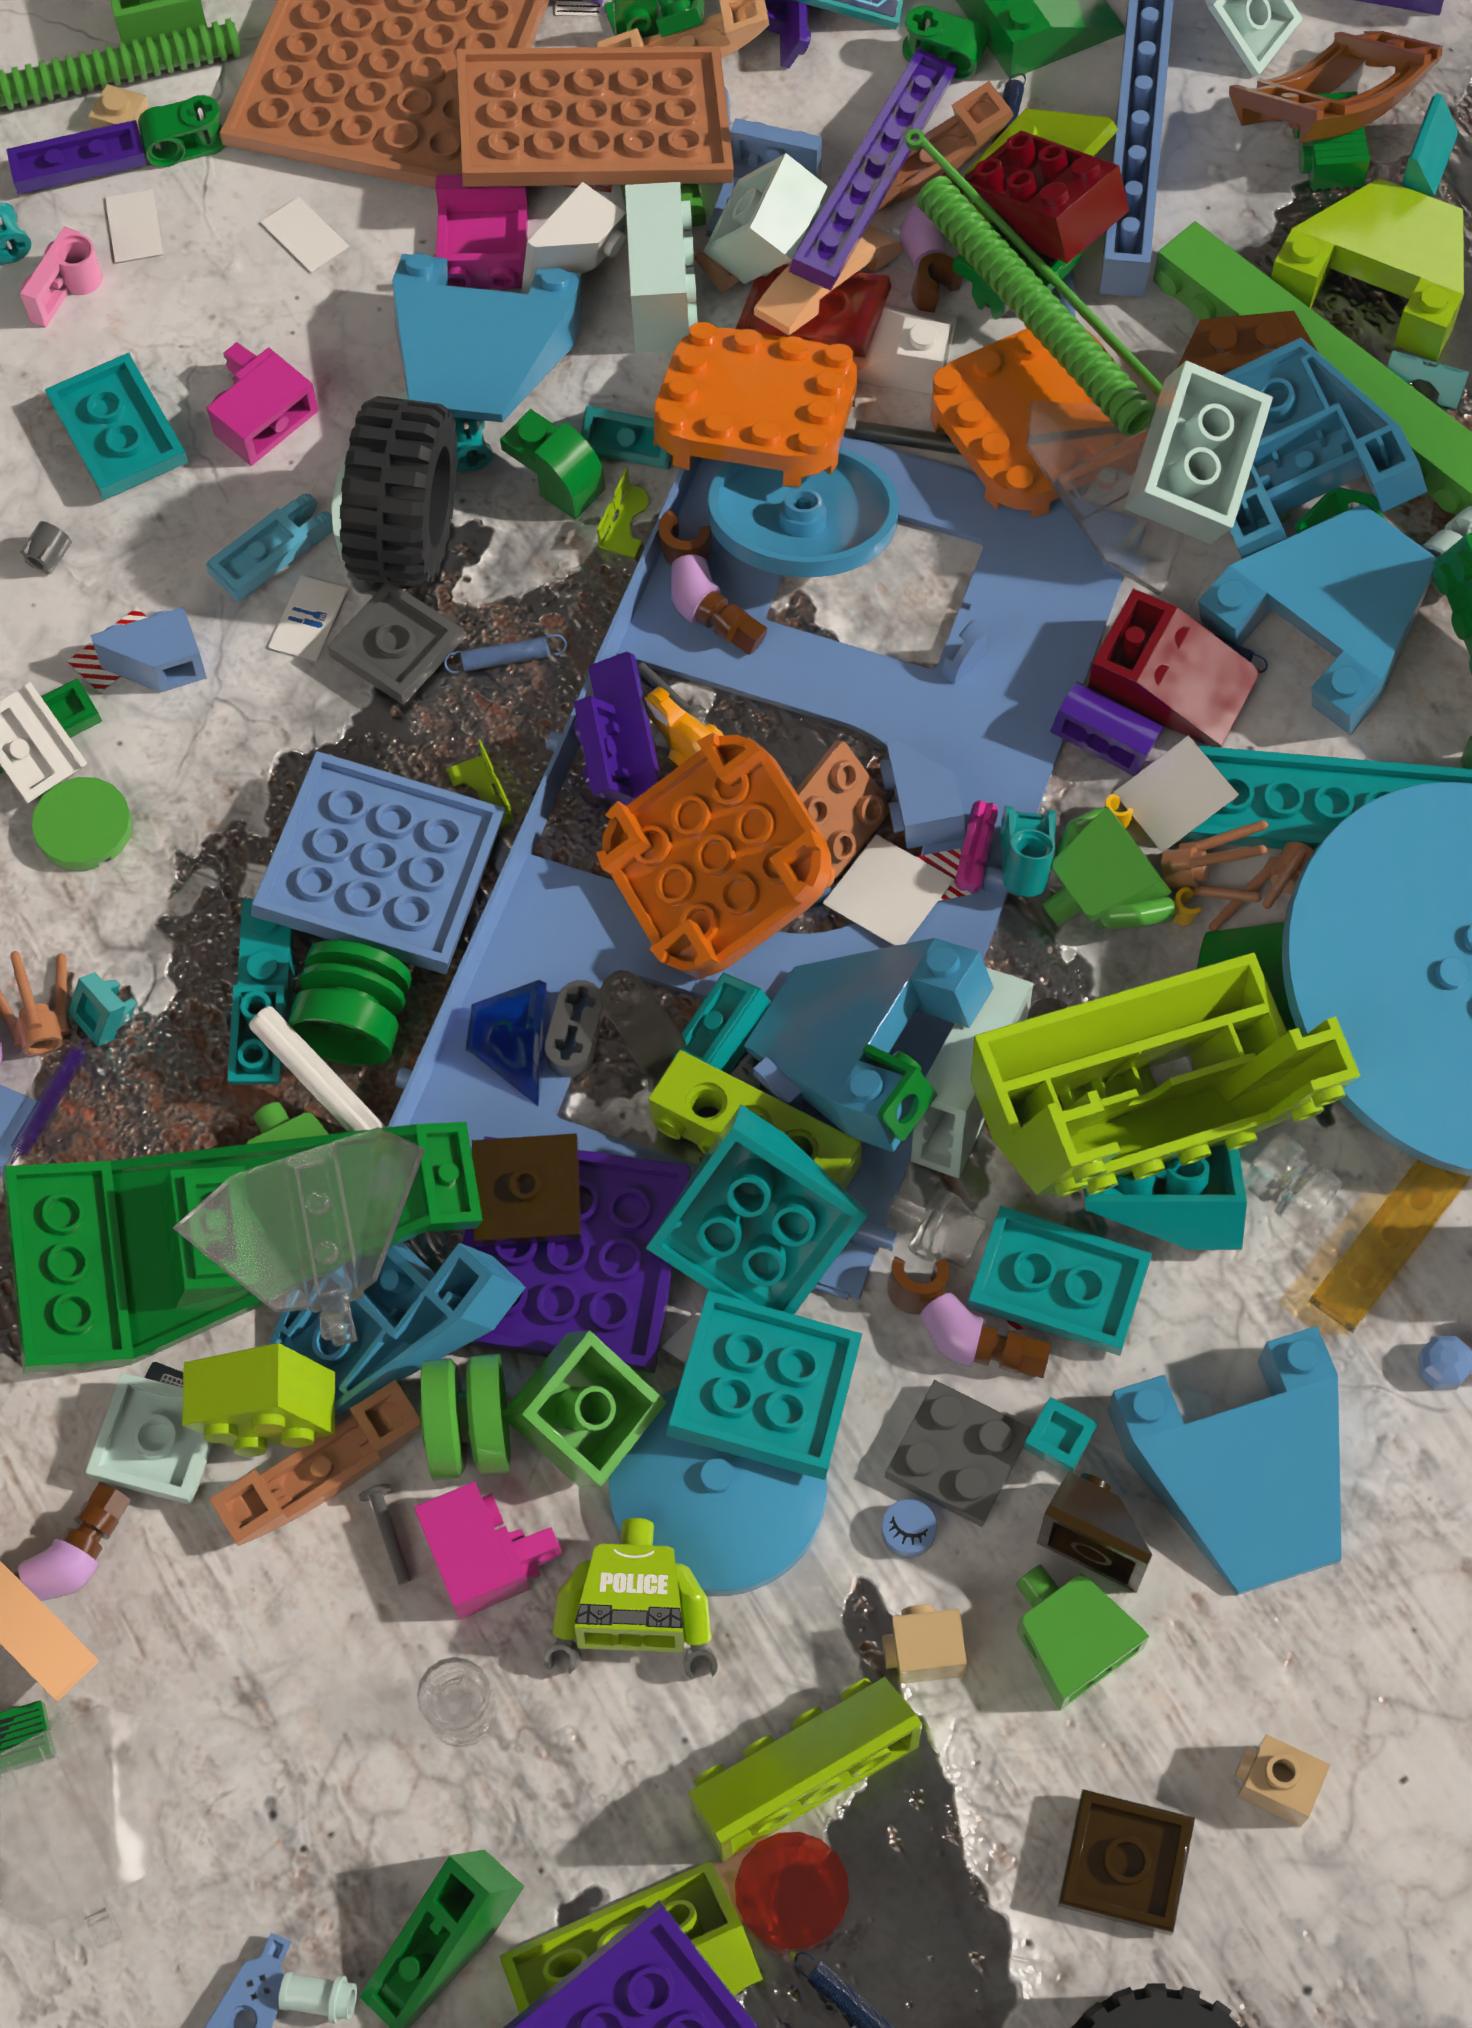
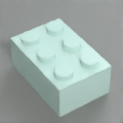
M680 182L625 185L635 354L674 351L681 339L689 335L690 326L697 323L694 267H685L694 265L692 230L683 231V229H692L690 200L681 201Z
M1189 361L1182 363L1164 380L1124 509L1209 544H1212L1230 531L1235 523L1273 397Z

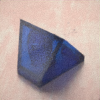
M536 980L473 1003L471 1005L465 1047L466 1051L474 1054L537 1106H539L545 1060V1041L550 1021L547 983Z

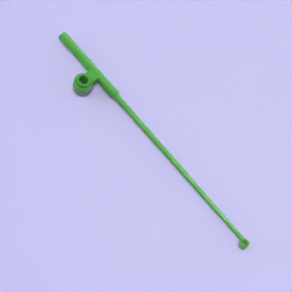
M919 129L909 130L906 134L907 148L912 151H918L923 148L1159 398L1163 385L924 137L922 131ZM1288 511L1278 516L1281 524L1289 518L1290 513Z

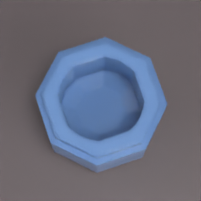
M1455 1335L1434 1336L1418 1355L1420 1377L1435 1390H1457L1472 1372V1349Z

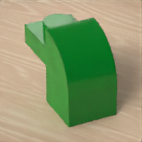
M530 408L500 438L502 451L537 474L540 496L574 520L605 490L604 472L598 456L583 436L566 422L557 427Z

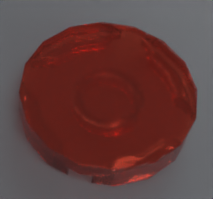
M802 1832L776 1833L758 1842L743 1858L735 1880L736 1908L746 1929L762 1943L783 1952L807 1951L827 1941L842 1922L849 1902L848 1875L838 1854L821 1839Z

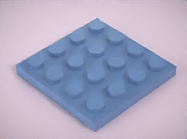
M316 751L253 900L251 916L329 940H344L365 944L382 950L402 962L446 975L503 822L505 808Z

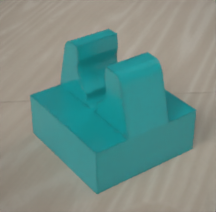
M94 972L78 979L67 1013L97 1046L114 1040L117 1030L131 1020L137 1003L133 998L122 1002L117 997L120 988L119 982L116 980L103 981Z
M1050 1397L1025 1440L1023 1449L1056 1468H1060L1067 1473L1068 1471L1073 1473L1097 1430L1098 1422Z

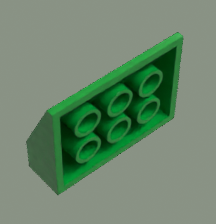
M956 0L968 19L981 23L987 29L990 38L987 47L1009 78L1017 73L1026 74L1125 33L1124 25L1106 0Z

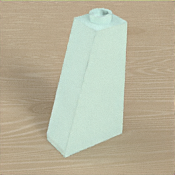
M987 967L986 969L994 988L970 1028L954 1024L926 1076V1080L938 1095L913 1129L911 1162L956 1178H960L985 1121L970 1081L974 1036L1027 1020L1030 1013L1033 983Z

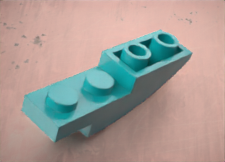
M242 898L237 985H233L227 1082L229 1085H281L285 1065L250 1029L249 1023L255 1015L267 1006L273 1007L286 1022L288 1020L294 997L296 958L293 953L294 929L251 916L254 898Z

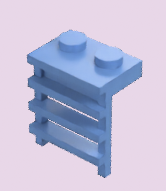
M735 118L730 131L734 166L733 183H723L706 230V236L711 237L738 179L785 153L821 180L822 137L803 131H793L766 125L761 122H751Z

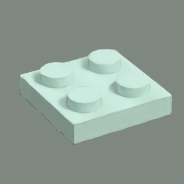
M121 1372L85 1474L94 1481L192 1506L213 1443L205 1441L204 1435L182 1426V1387Z

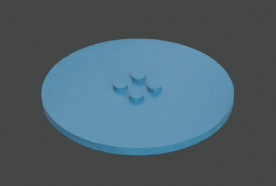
M1427 783L1402 788L1360 807L1336 826L1317 846L1305 863L1294 885L1286 910L1282 934L1283 979L1289 1009L1295 1027L1299 1028L1302 1037L1326 1019L1337 1017L1361 1075L1343 1088L1346 1096L1340 1099L1341 1103L1363 1125L1407 1155L1440 1169L1472 1176V783Z

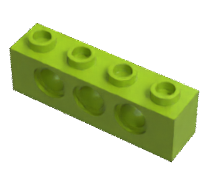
M679 1050L648 1098L651 1120L655 1127L671 1138L680 1139L682 1136L698 1144L699 1149L705 1155L736 1110L742 1105L785 1133L844 1190H846L862 1164L861 1141L849 1137L847 1134L682 1050ZM704 1107H714L719 1110L715 1116L709 1118L696 1115L697 1111Z

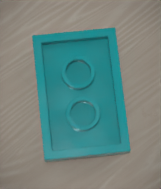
M129 352L45 389L49 402L103 500L188 463L185 450Z
M1000 1205L968 1299L967 1307L1121 1356L1152 1253Z

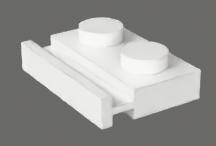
M31 682L0 701V766L27 804L88 764Z

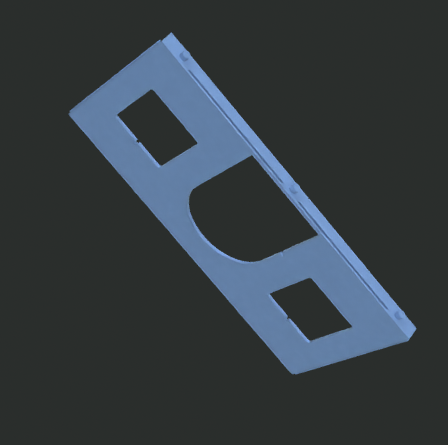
M843 434L840 447L869 459L881 468L892 481L899 500L898 520L979 543L983 546L962 601L963 608H959L938 665L933 669L767 620L766 616L783 575L763 571L734 557L718 542L712 532V552L706 561L713 583L719 586L720 594L727 598L728 605L736 604L752 618L767 627L766 636L760 646L752 654L748 655L733 643L727 642L715 634L713 631L714 626L707 628L701 623L693 625L687 621L671 601V565L665 560L658 531L659 520L664 512L671 510L678 519L680 532L677 539L688 541L696 538L700 532V527L710 526L708 521L709 489L716 474L728 463L726 461L694 456L690 471L680 468L594 663L628 651L635 655L638 665L644 662L649 668L850 729L873 740L885 750H887L886 740L896 738L954 771L964 813L965 835L974 802L982 800L986 803H994L999 810L981 889L976 893H971L969 896L938 901L907 943L937 938L980 951L984 961L1008 893L1014 894L1004 886L1002 881V850H1000L999 837L1004 806H1013L1014 810L1019 812L1038 813L1064 742V739L1050 732L1060 706L1076 681L1085 685L1125 573L1139 576L1144 558L1132 554L1143 523L1134 521L1135 518L1062 497L1050 502L1048 514L1031 518V510L1012 509L1002 504L996 510L984 499L985 485L975 472ZM976 618L988 627L986 654L953 684L941 675L944 660L947 655L951 658L960 649L965 641L959 637V634L971 620ZM589 674L577 700L588 696L594 697ZM573 708L563 733L552 730L548 736L546 749L554 751L553 756L413 1070L401 1067L398 1072L395 1085L403 1088L404 1091L388 1127L427 1123L467 1122L471 1153L472 1140H482L484 1136L512 1138L577 1133L579 1150L689 1165L691 1178L699 1164L560 1119L557 1116L573 1078L563 1077L553 1072L548 1065L545 1054V1041L561 989L575 980H586L594 983L600 989L604 1002L615 976L625 974L704 1000L721 974L725 972L761 988L772 1002L794 966L892 947L894 945L854 923L843 928L818 933H787L778 931L729 968L704 979L693 978L660 962L648 949L652 944L614 880L532 855L581 745L574 730V721L577 718L575 708ZM965 838L923 846L921 856L958 848L962 852ZM580 998L578 1004L572 1005L574 1021L580 1022L583 1009L589 1007L587 998ZM914 1011L889 1054L893 1055L895 1051H901L910 1056L921 1066L922 1070L920 1072L926 1078L955 1023ZM570 1035L566 1049L560 1050L561 1059L569 1060L572 1053H578L575 1036ZM803 1098L804 1113L843 1132ZM913 1130L904 1141L899 1143L895 1152L861 1141L862 1164L845 1191L868 1211V1216L814 1287L815 1290L848 1300L849 1297L860 1300L878 1248L893 1251L899 1231L887 1228L886 1226L911 1160Z

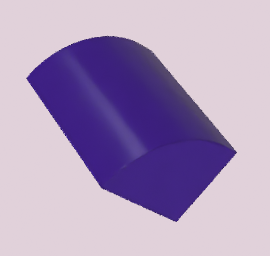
M1076 681L1060 706L1050 732L1135 776L1141 770L1164 726Z

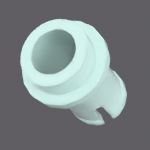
M286 1972L279 1992V2009L328 2016L330 2023L337 2024L340 2019L349 2020L352 2017L357 1998V1985L347 1982V1977L344 1975H338L335 1980Z

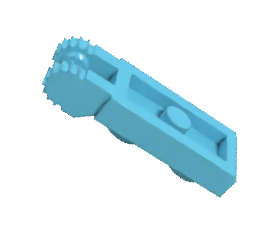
M302 494L281 510L279 508L274 510L208 560L205 564L208 574L239 602L310 548V545L318 544L325 536L332 533V514L321 511L316 517H312L304 523L316 511V504L318 502L310 494Z

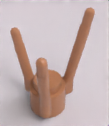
M1261 820L1197 842L1179 844V849L1163 851L1161 865L1164 882L1170 890L1182 889L1184 887L1191 888L1195 893L1193 897L1203 896L1235 901L1259 902L1261 895L1257 892L1201 885V881L1209 880V865L1266 854L1267 847L1264 845L1207 854L1205 850L1263 831L1268 828V823Z
M1300 842L1286 843L1279 856L1270 857L1264 868L1242 891L1256 892L1271 877L1273 886L1262 903L1264 908L1270 909L1282 892L1292 894L1294 885L1314 850ZM1232 900L1209 924V930L1212 932L1217 931L1246 901Z
M13 951L10 954V959L24 1008L19 1011V1019L17 1020L0 990V1013L11 1031L16 1049L22 1048L24 1054L32 1056L53 1052L62 1046V1036L70 1034L66 1017L67 957L63 953L57 955L55 1012L50 1011L47 1004H35L20 953Z

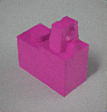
M236 342L223 352L224 358L227 360V369L234 375L232 378L234 385L227 391L219 393L206 409L214 435L250 466H253L315 415L319 409L312 382L271 348H266L256 356Z
M475 1481L414 1507L459 1620L530 1590L529 1582L541 1576L538 1566L562 1555L561 1547L552 1527L526 1537L522 1529L508 1532L507 1527L504 1526L495 1530V1527L504 1524L492 1493L484 1497L481 1496Z

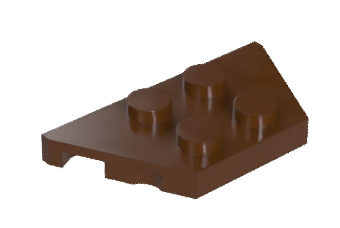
M1294 310L1200 319L1177 368L1185 361H1189L1212 372L1224 375L1299 338H1303L1316 351L1317 349Z

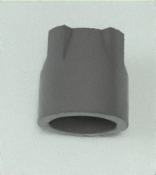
M40 521L20 553L23 554L25 562L31 567H35L47 574H52L72 544V541L65 532L55 525Z

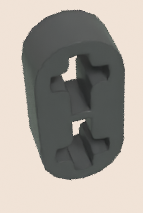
M575 980L565 985L557 997L545 1041V1054L550 1069L560 1076L575 1077L588 1069L592 1061L604 1017L603 996L600 989L594 983L586 980ZM580 998H587L589 1007L583 1009L580 1022L574 1021L572 1005L578 1004ZM573 1035L575 1036L578 1053H572L569 1060L561 1059L560 1050L566 1049L569 1037Z

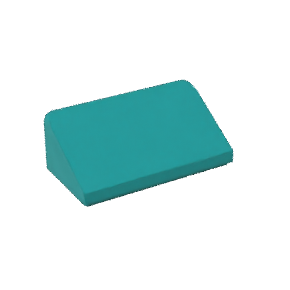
M1436 93L1431 98L1410 153L1402 181L1404 187L1427 196H1434L1436 194L1458 135L1457 126L1442 94Z
M586 406L581 435L589 443L597 456L668 470L672 455L663 450L659 445L653 446V418Z
M723 972L667 1054L670 1058L674 1059L679 1050H682L730 1075L746 1051L744 1044L771 1004L770 999L761 988Z

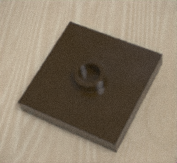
M577 1133L472 1140V1159L483 1219L479 1227L474 1229V1242L476 1246L582 1239Z
M1082 1789L1058 1907L1171 1936L1174 1932L1195 1817Z

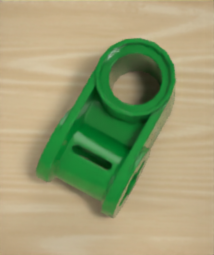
M917 6L906 15L905 27L908 35L903 40L902 54L910 62L916 52L917 45L921 42L920 49L958 65L954 75L955 79H969L974 76L990 40L989 33L981 23L973 19H964L945 13L932 6ZM929 19L930 26L926 28V20Z
M197 95L180 102L151 107L140 114L138 127L149 163L157 167H171L179 162L221 152L226 146L222 144L220 137L223 125L218 120L220 108L216 100L210 96ZM199 108H201L205 117L204 120L200 119L198 113ZM204 131H208L210 143L206 141Z

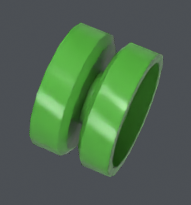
M500 1353L471 1357L466 1366V1391H462L459 1371L451 1358L422 1362L420 1421L429 1471L433 1481L461 1478L467 1465V1443H471L474 1464L482 1476L510 1473L509 1423L501 1417V1413L508 1405Z

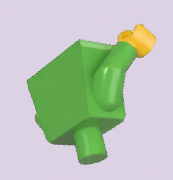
M1109 795L1106 798L1104 808H1095L1068 822L1056 849L1057 857L1051 864L1052 869L1065 886L1041 903L1058 927H1061L1082 910L1098 929L1106 927L1111 930L1139 928L1171 921L1182 926L1194 923L1202 908L1188 909L1183 906L1184 903L1191 900L1195 894L1194 891L1189 887H1184L1178 891L1173 900L1166 897L1172 891L1126 830L1130 825L1133 809L1129 808L1125 812L1116 811L1121 800L1118 795Z

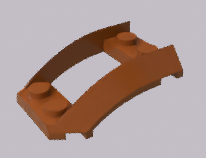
M1364 31V34L1360 35L1335 32L1334 42L1307 64L1287 74L1257 81V88L1250 89L1240 85L1229 86V96L1241 126L1285 120L1289 122L1290 128L1300 130L1299 143L1337 137L1372 123L1397 105L1439 62L1443 46L1385 31ZM1364 61L1365 65L1370 67H1395V73L1387 80L1361 94L1341 100L1316 95L1331 93L1337 89Z

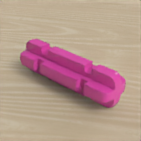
M979 800L972 805L954 882L959 890L976 893L981 889L999 811L994 803H986Z

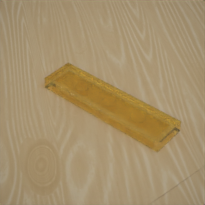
M1417 1159L1312 1294L1309 1302L1347 1330L1354 1333L1459 1196L1472 1176L1440 1169Z

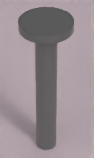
M644 662L637 666L639 675L654 689L659 686L670 694L669 697L681 709L702 723L706 716V709L702 705L691 707Z
M381 1484L364 1490L359 1494L360 1501H371L398 1584L402 1585L410 1582L412 1579L384 1499V1495L391 1491L390 1484Z

